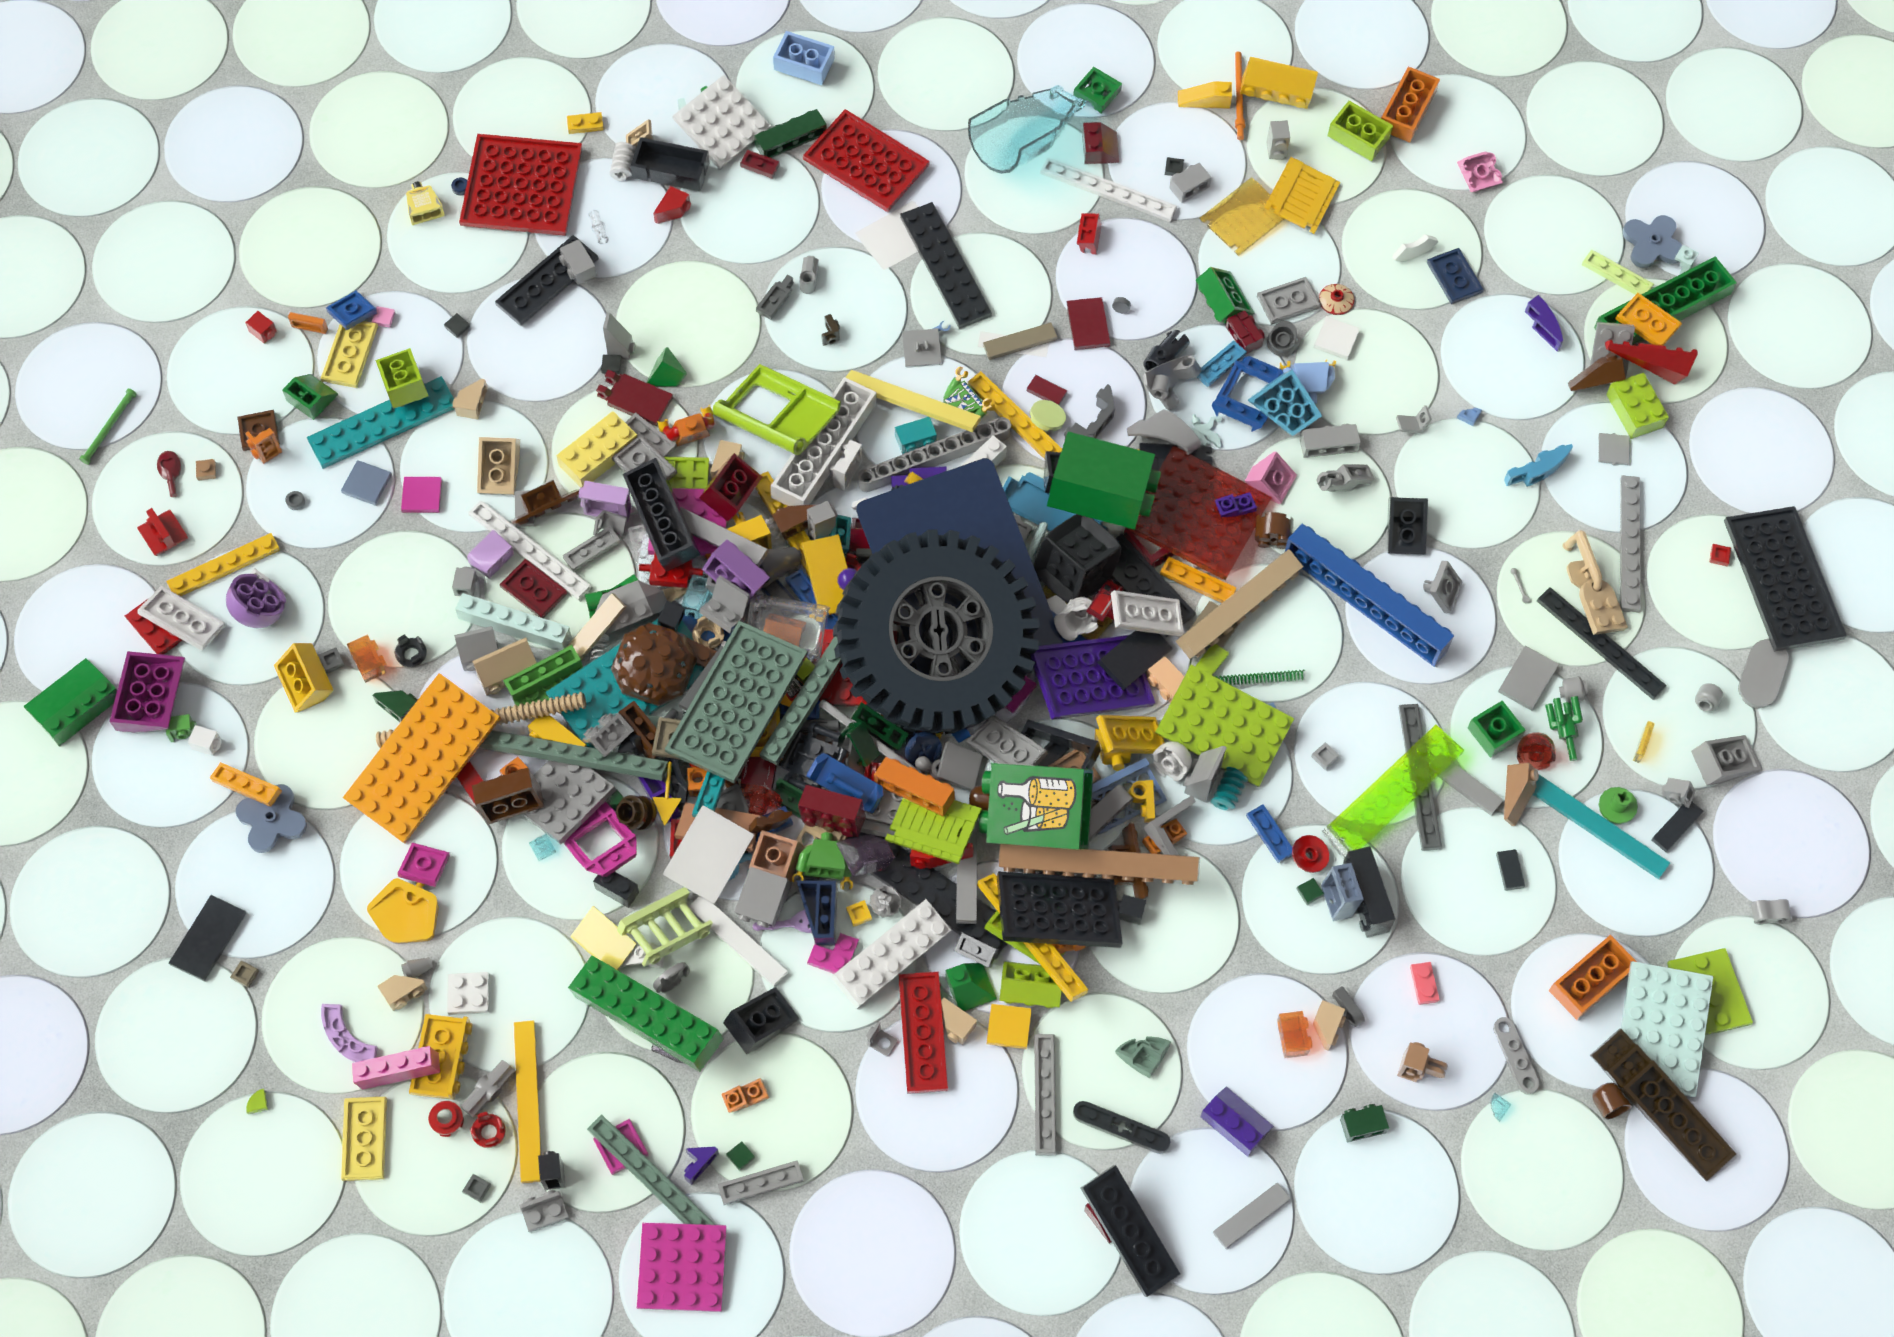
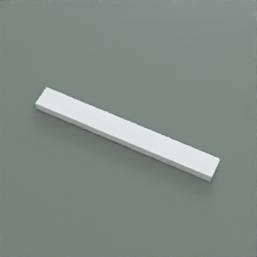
M1048 157L1040 170L1041 175L1170 223L1177 210V205Z
M482 500L468 512L472 519L489 532L494 529L512 546L517 554L527 559L553 579L579 602L592 589L589 583Z

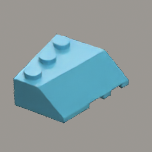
M1293 370L1283 373L1248 399L1251 404L1291 436H1294L1322 416Z

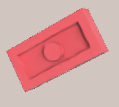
M1431 962L1411 964L1410 970L1418 1005L1439 1002Z

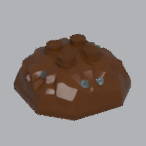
M648 623L624 634L611 671L622 694L659 707L684 696L697 658L686 635L672 629Z

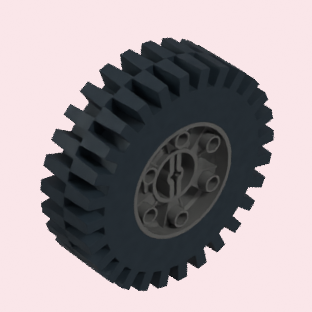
M932 529L917 536L916 532L906 534L897 542L894 539L887 543L880 551H876L853 575L854 577L846 585L842 593L844 596L837 605L835 615H838V621L833 626V637H837L838 644L834 648L835 658H841L843 663L839 670L842 678L846 679L849 677L853 684L850 692L855 698L861 696L867 702L866 705L875 712H879L889 722L902 725V730L909 733L920 730L934 734L939 732H945V735L951 734L964 728H971L993 716L997 711L1008 705L1013 700V695L1023 688L1026 683L1023 679L1032 671L1035 664L1031 660L1030 654L1035 653L1039 648V640L1034 639V633L1040 628L1039 618H1032L1031 611L1036 607L1034 596L1030 598L1025 597L1023 591L1028 586V583L1024 576L1016 580L1011 573L1016 567L1010 559L1002 563L996 558L1000 550L993 545L983 549L978 546L980 538L973 535L965 540L960 539L959 531L949 530L944 535H938V529ZM921 590L926 605L916 610L904 599L910 594ZM932 590H939L941 592L940 596L934 595ZM946 593L953 595L962 602L957 609L948 603H944ZM901 608L908 610V617H903L900 614ZM923 617H925L926 625L924 639L927 642V646L923 643L919 634V625ZM975 620L978 638L967 636V622ZM945 621L950 625L953 634L952 643L948 649L946 641L948 627ZM893 624L909 627V641L895 644ZM971 643L978 645L976 652L970 649ZM904 647H909L912 650L911 656L904 654ZM959 652L970 662V665L955 675L949 658ZM918 655L931 659L929 675L921 673L910 666L911 662ZM939 664H943L946 666V674H943L939 671Z

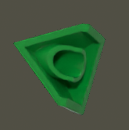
M665 347L658 357L646 383L655 387L679 386L687 375V372L669 347Z

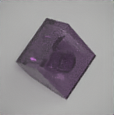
M870 834L841 840L836 843L853 877L885 870L895 858L886 840Z

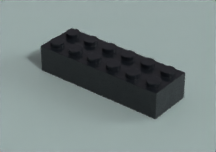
M657 458L622 474L656 556L665 571L668 572L700 556V552L666 473Z

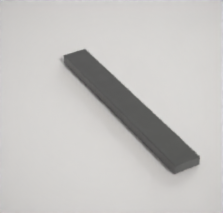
M1399 705L1398 710L1421 851L1441 850L1442 844L1419 705Z

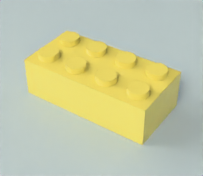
M612 411L556 455L558 465L575 483L583 487L585 481H595L616 463L612 460V457L638 436Z

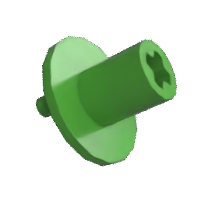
M1611 787L1605 790L1599 798L1598 806L1601 814L1612 823H1627L1637 814V800L1627 789Z

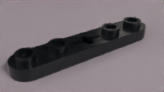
M1079 1101L1073 1108V1117L1082 1124L1155 1153H1165L1170 1147V1137L1165 1132L1087 1101ZM1123 1122L1128 1130L1123 1129L1122 1132H1119L1118 1127L1114 1124L1120 1125Z

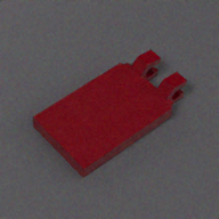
M607 370L604 375L606 378L605 382L613 385L610 390L608 387L599 384L596 392H598L597 397L607 401V406L631 416L637 413L649 424L657 427V421L660 422L673 399V394L627 374L618 375L613 371Z

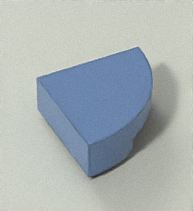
M1482 409L1462 410L1458 414L1457 419L1474 426Z

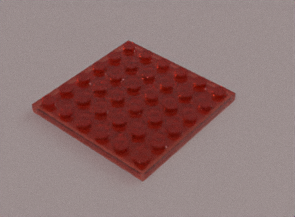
M1173 446L1159 469L1161 475L1156 493L1146 491V493L1155 495L1150 516L1139 515L1135 529L1127 527L1125 529L1226 581L1256 527V517L1258 515L1262 517L1272 497ZM1251 493L1257 511L1239 516L1221 517L1215 503L1216 499L1233 494V497Z

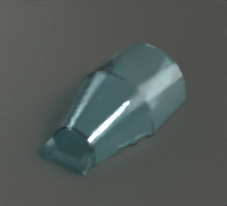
M1060 85L1033 92L1032 96L1024 97L1020 95L1018 99L1012 101L1009 98L1004 99L968 119V136L972 149L979 160L990 170L1000 174L1010 173L1047 152L1054 145L1075 113L1085 107L1086 100L1068 93Z

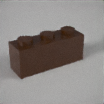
M633 701L618 713L632 727L633 733L641 737L644 749L642 754L644 757L658 759L660 756L652 755L657 728L637 703Z

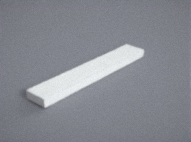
M699 896L688 906L703 923L711 920L713 924L710 930L773 987L788 974V971L712 902Z

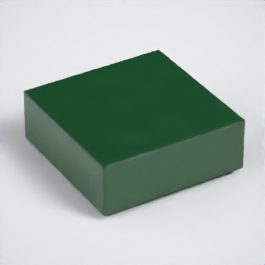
M1314 878L1296 887L1306 905L1324 895Z
M743 1141L726 1153L728 1159L739 1171L755 1159V1156Z

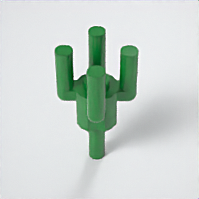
M1574 696L1571 697V703H1563L1565 714L1563 713L1561 699L1554 698L1553 703L1545 705L1549 727L1551 730H1558L1559 739L1566 740L1570 761L1577 760L1574 738L1579 736L1577 724L1583 721L1579 698Z

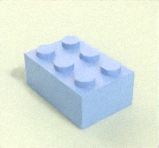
M786 31L773 56L774 70L822 85L835 60V49L832 45Z

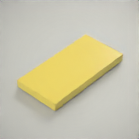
M363 321L349 330H346L341 324L339 325L321 375L322 382L353 388L358 387L378 329L377 323Z
M386 1097L344 1098L342 1181L384 1179Z

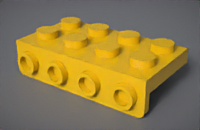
M425 1014L418 1048L431 1046L439 1053L440 1073L411 1079L410 1095L455 1100L456 1094L460 1092L461 1083L458 1082L459 1076L463 1074L465 1063L462 1062L463 1056L467 1054L469 1047L467 1037L471 1035L473 1028L469 1017L455 1018Z

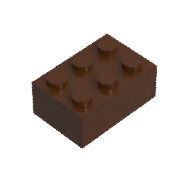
M529 768L519 769L516 772L500 775L497 778L472 785L475 805L488 825L544 807L541 787Z

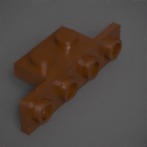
M554 480L548 481L519 495L526 513L510 521L512 524L518 523L519 526L529 522L528 518L535 516V518L540 517L549 508L554 510L561 507V503L566 500L568 502L576 500L580 489L561 496Z
M1129 823L1122 829L1125 845H1111L1108 848L1110 851L1141 853L1137 840L1138 833L1135 830L1134 823ZM1114 876L1115 885H1133L1136 898L1145 900L1148 897L1149 889L1146 882L1142 881V877H1134V881L1122 880V876Z

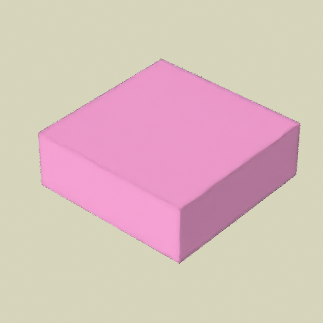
M377 306V313L373 316L372 323L390 328L395 310Z

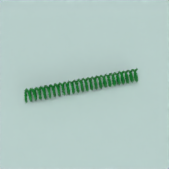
M1299 669V671L1292 670L1291 672L1289 670L1287 672L1284 670V672L1276 671V673L1274 671L1272 673L1261 672V674L1258 672L1257 675L1256 673H1254L1253 675L1251 673L1249 675L1247 673L1246 675L1238 674V676L1236 674L1234 676L1231 674V676L1223 675V677L1220 675L1218 679L1221 678V680L1224 681L1225 678V682L1228 683L1229 678L1230 685H1232L1231 679H1233V685H1235L1236 677L1237 685H1239L1240 676L1242 685L1243 676L1245 684H1247V677L1249 684L1250 677H1252V683L1254 684L1255 675L1256 683L1258 684V675L1260 678V683H1262V675L1264 683L1266 682V675L1267 682L1269 683L1270 675L1271 682L1273 683V674L1275 676V682H1277L1278 673L1279 682H1281V674L1283 682L1285 681V674L1286 681L1288 682V673L1290 674V681H1292V672L1294 675V681H1296V672L1298 680H1300V672L1301 679L1303 680V673L1306 670Z

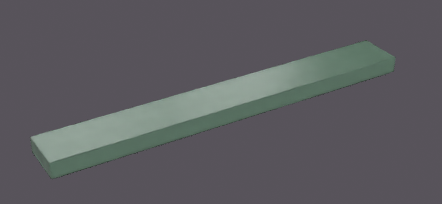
M602 1114L587 1128V1131L683 1224L716 1225Z

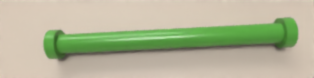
M127 388L125 391L126 395L85 454L80 456L79 460L87 465L90 464L93 454L131 399L136 397L137 393L134 390Z

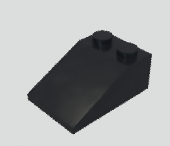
M1388 498V553L1426 555L1428 498Z
M774 987L731 1010L723 1024L747 1055L799 1020V1017L777 987Z

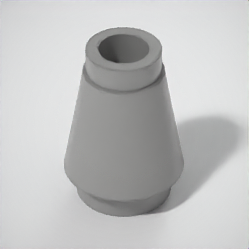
M428 957L405 961L404 964H401V968L405 977L416 978L433 969V965Z

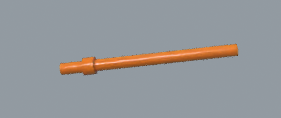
M1237 51L1235 52L1237 116L1235 128L1237 129V139L1243 140L1244 128L1246 126L1243 117V94H1240L1242 53Z

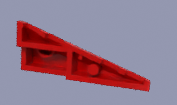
M1612 340L1605 342L1607 350L1674 385L1688 377L1698 355L1696 349L1688 352L1683 351L1680 347H1677L1676 350H1670L1662 345L1639 343L1638 346H1634L1626 341L1623 344L1613 343Z

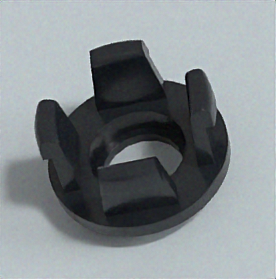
M404 634L397 639L398 645L395 648L394 654L399 664L404 667H415L425 660L427 649L419 636L408 638ZM408 649H416L418 653L411 657V660L405 658V652Z

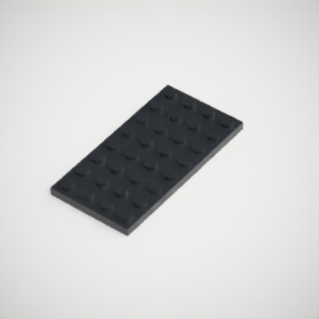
M1795 506L1730 516L1724 519V524L1774 652L1844 640L1847 637Z

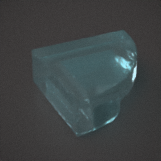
M1495 1092L1491 1097L1490 1104L1493 1115L1500 1122L1512 1104Z

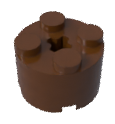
M1267 512L1264 517L1258 515L1255 528V541L1258 542V547L1268 548L1269 545H1274L1278 549H1285L1288 538L1293 534V517H1290V519L1286 518L1287 514L1279 512Z

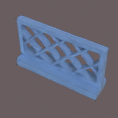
M1146 758L1094 783L1092 787V799L1100 802L1104 798L1105 793L1112 791L1117 785L1120 784L1122 786L1126 782L1133 784L1138 781L1140 775L1147 773L1149 779L1153 780L1154 791L1160 797L1159 800L1154 802L1155 807L1167 801L1149 768V762ZM1130 803L1124 809L1126 810L1125 817L1122 819L1115 817L1113 820L1116 822L1112 824L1110 822L1098 835L1140 815V809L1130 808Z

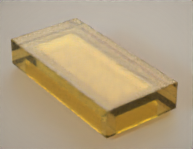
M1647 721L1632 761L1639 763L1644 757L1655 725L1654 722Z

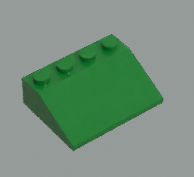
M85 658L23 707L58 746H61L114 704L117 689Z

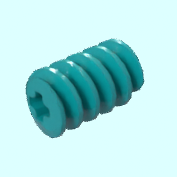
M1229 766L1226 768L1227 770L1217 786L1214 798L1211 799V803L1221 810L1234 809L1236 807L1233 802H1238L1239 799L1235 795L1240 796L1242 794L1239 790L1245 788L1242 782L1248 781V778L1241 771Z

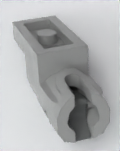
M1343 464L1337 470L1321 472L1317 476L1316 481L1322 491L1332 492L1340 490L1349 491L1358 484H1371L1375 481V478L1368 465Z

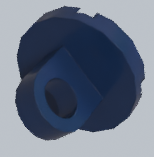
M926 731L909 733L905 748V758L914 767L916 759L921 756L927 757L930 763L935 762L941 753L942 743L934 733Z

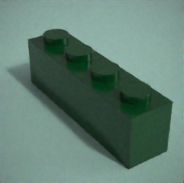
M818 109L807 111L801 116L791 118L787 122L777 124L773 128L754 135L755 146L761 155L773 158L819 138L827 129V124Z

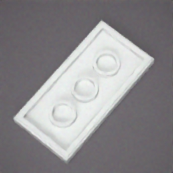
M160 586L138 609L139 615L201 651L225 628V622L163 586Z
M1115 590L1111 592L1115 628L1179 637L1184 634L1179 599Z

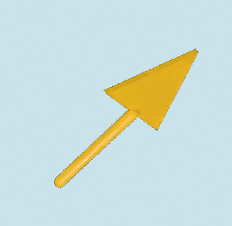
M668 762L665 797H652L664 826L682 799L669 798L671 762Z

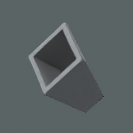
M750 867L734 911L739 915L738 919L750 922V919L758 921L757 925L768 928L769 925L775 927L792 883L787 878Z

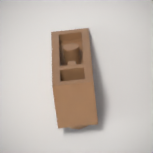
M1530 763L1507 765L1504 820L1511 826H1516L1536 789V781L1539 775L1538 771Z

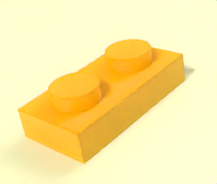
M602 112L567 116L569 134L604 131Z

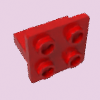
M153 508L146 510L145 512L149 517L146 519L147 522L137 527L154 556H158L188 539L187 534L170 509L158 516Z

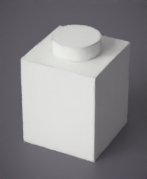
M195 725L188 740L192 750L214 756L216 750L220 749L222 742L217 731Z

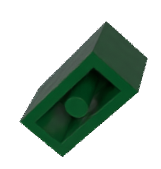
M1369 1104L1361 1110L1356 1111V1108L1344 1111L1340 1122L1347 1143L1387 1133L1389 1125L1382 1105Z

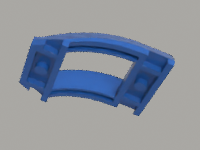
M1247 356L1242 361H1235L1229 376L1211 406L1217 417L1222 413L1252 426V432L1262 428L1268 417L1263 412L1229 397L1242 372L1270 383L1282 375L1283 370Z

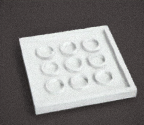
M724 74L672 116V119L700 149L708 150L709 159L719 170L755 141L754 135L771 127L766 119Z

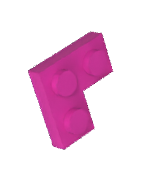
M840 933L833 950L814 944L807 965L835 974L852 960L859 939Z

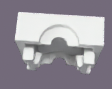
M849 440L847 445L844 444L842 446L841 456L844 458L839 459L835 466L831 465L829 469L831 470L830 478L833 479L834 487L842 491H846L862 464V445L853 440Z

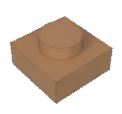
M215 459L196 461L197 480L217 478Z

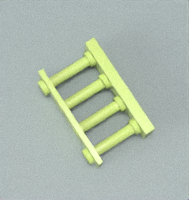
M683 887L620 920L617 928L618 933L621 936L627 933L632 934L645 951L646 955L642 962L644 967L649 964L654 965L658 963L662 957L698 938L703 939L710 933L709 930L713 922L709 920L701 924L686 904L690 893L687 888ZM676 907L677 909L680 908L694 929L685 932L670 911ZM659 916L664 917L679 937L669 941L654 919ZM644 924L648 925L662 946L653 950L638 928Z

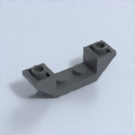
M1109 384L1104 389L1101 388L1096 394V406L1101 409L1096 421H1092L1087 429L1075 422L1072 427L1069 426L1064 433L1065 438L1068 431L1097 438L1114 418L1115 405Z

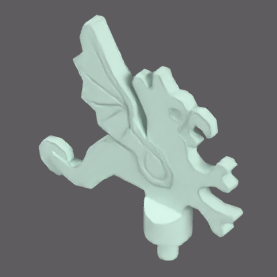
M1196 414L1192 415L1193 428L1191 429L1199 438L1201 446H1207L1212 442L1220 448L1221 439L1211 429L1214 421L1221 422L1222 417L1213 416L1207 424L1201 425L1200 419L1196 417Z

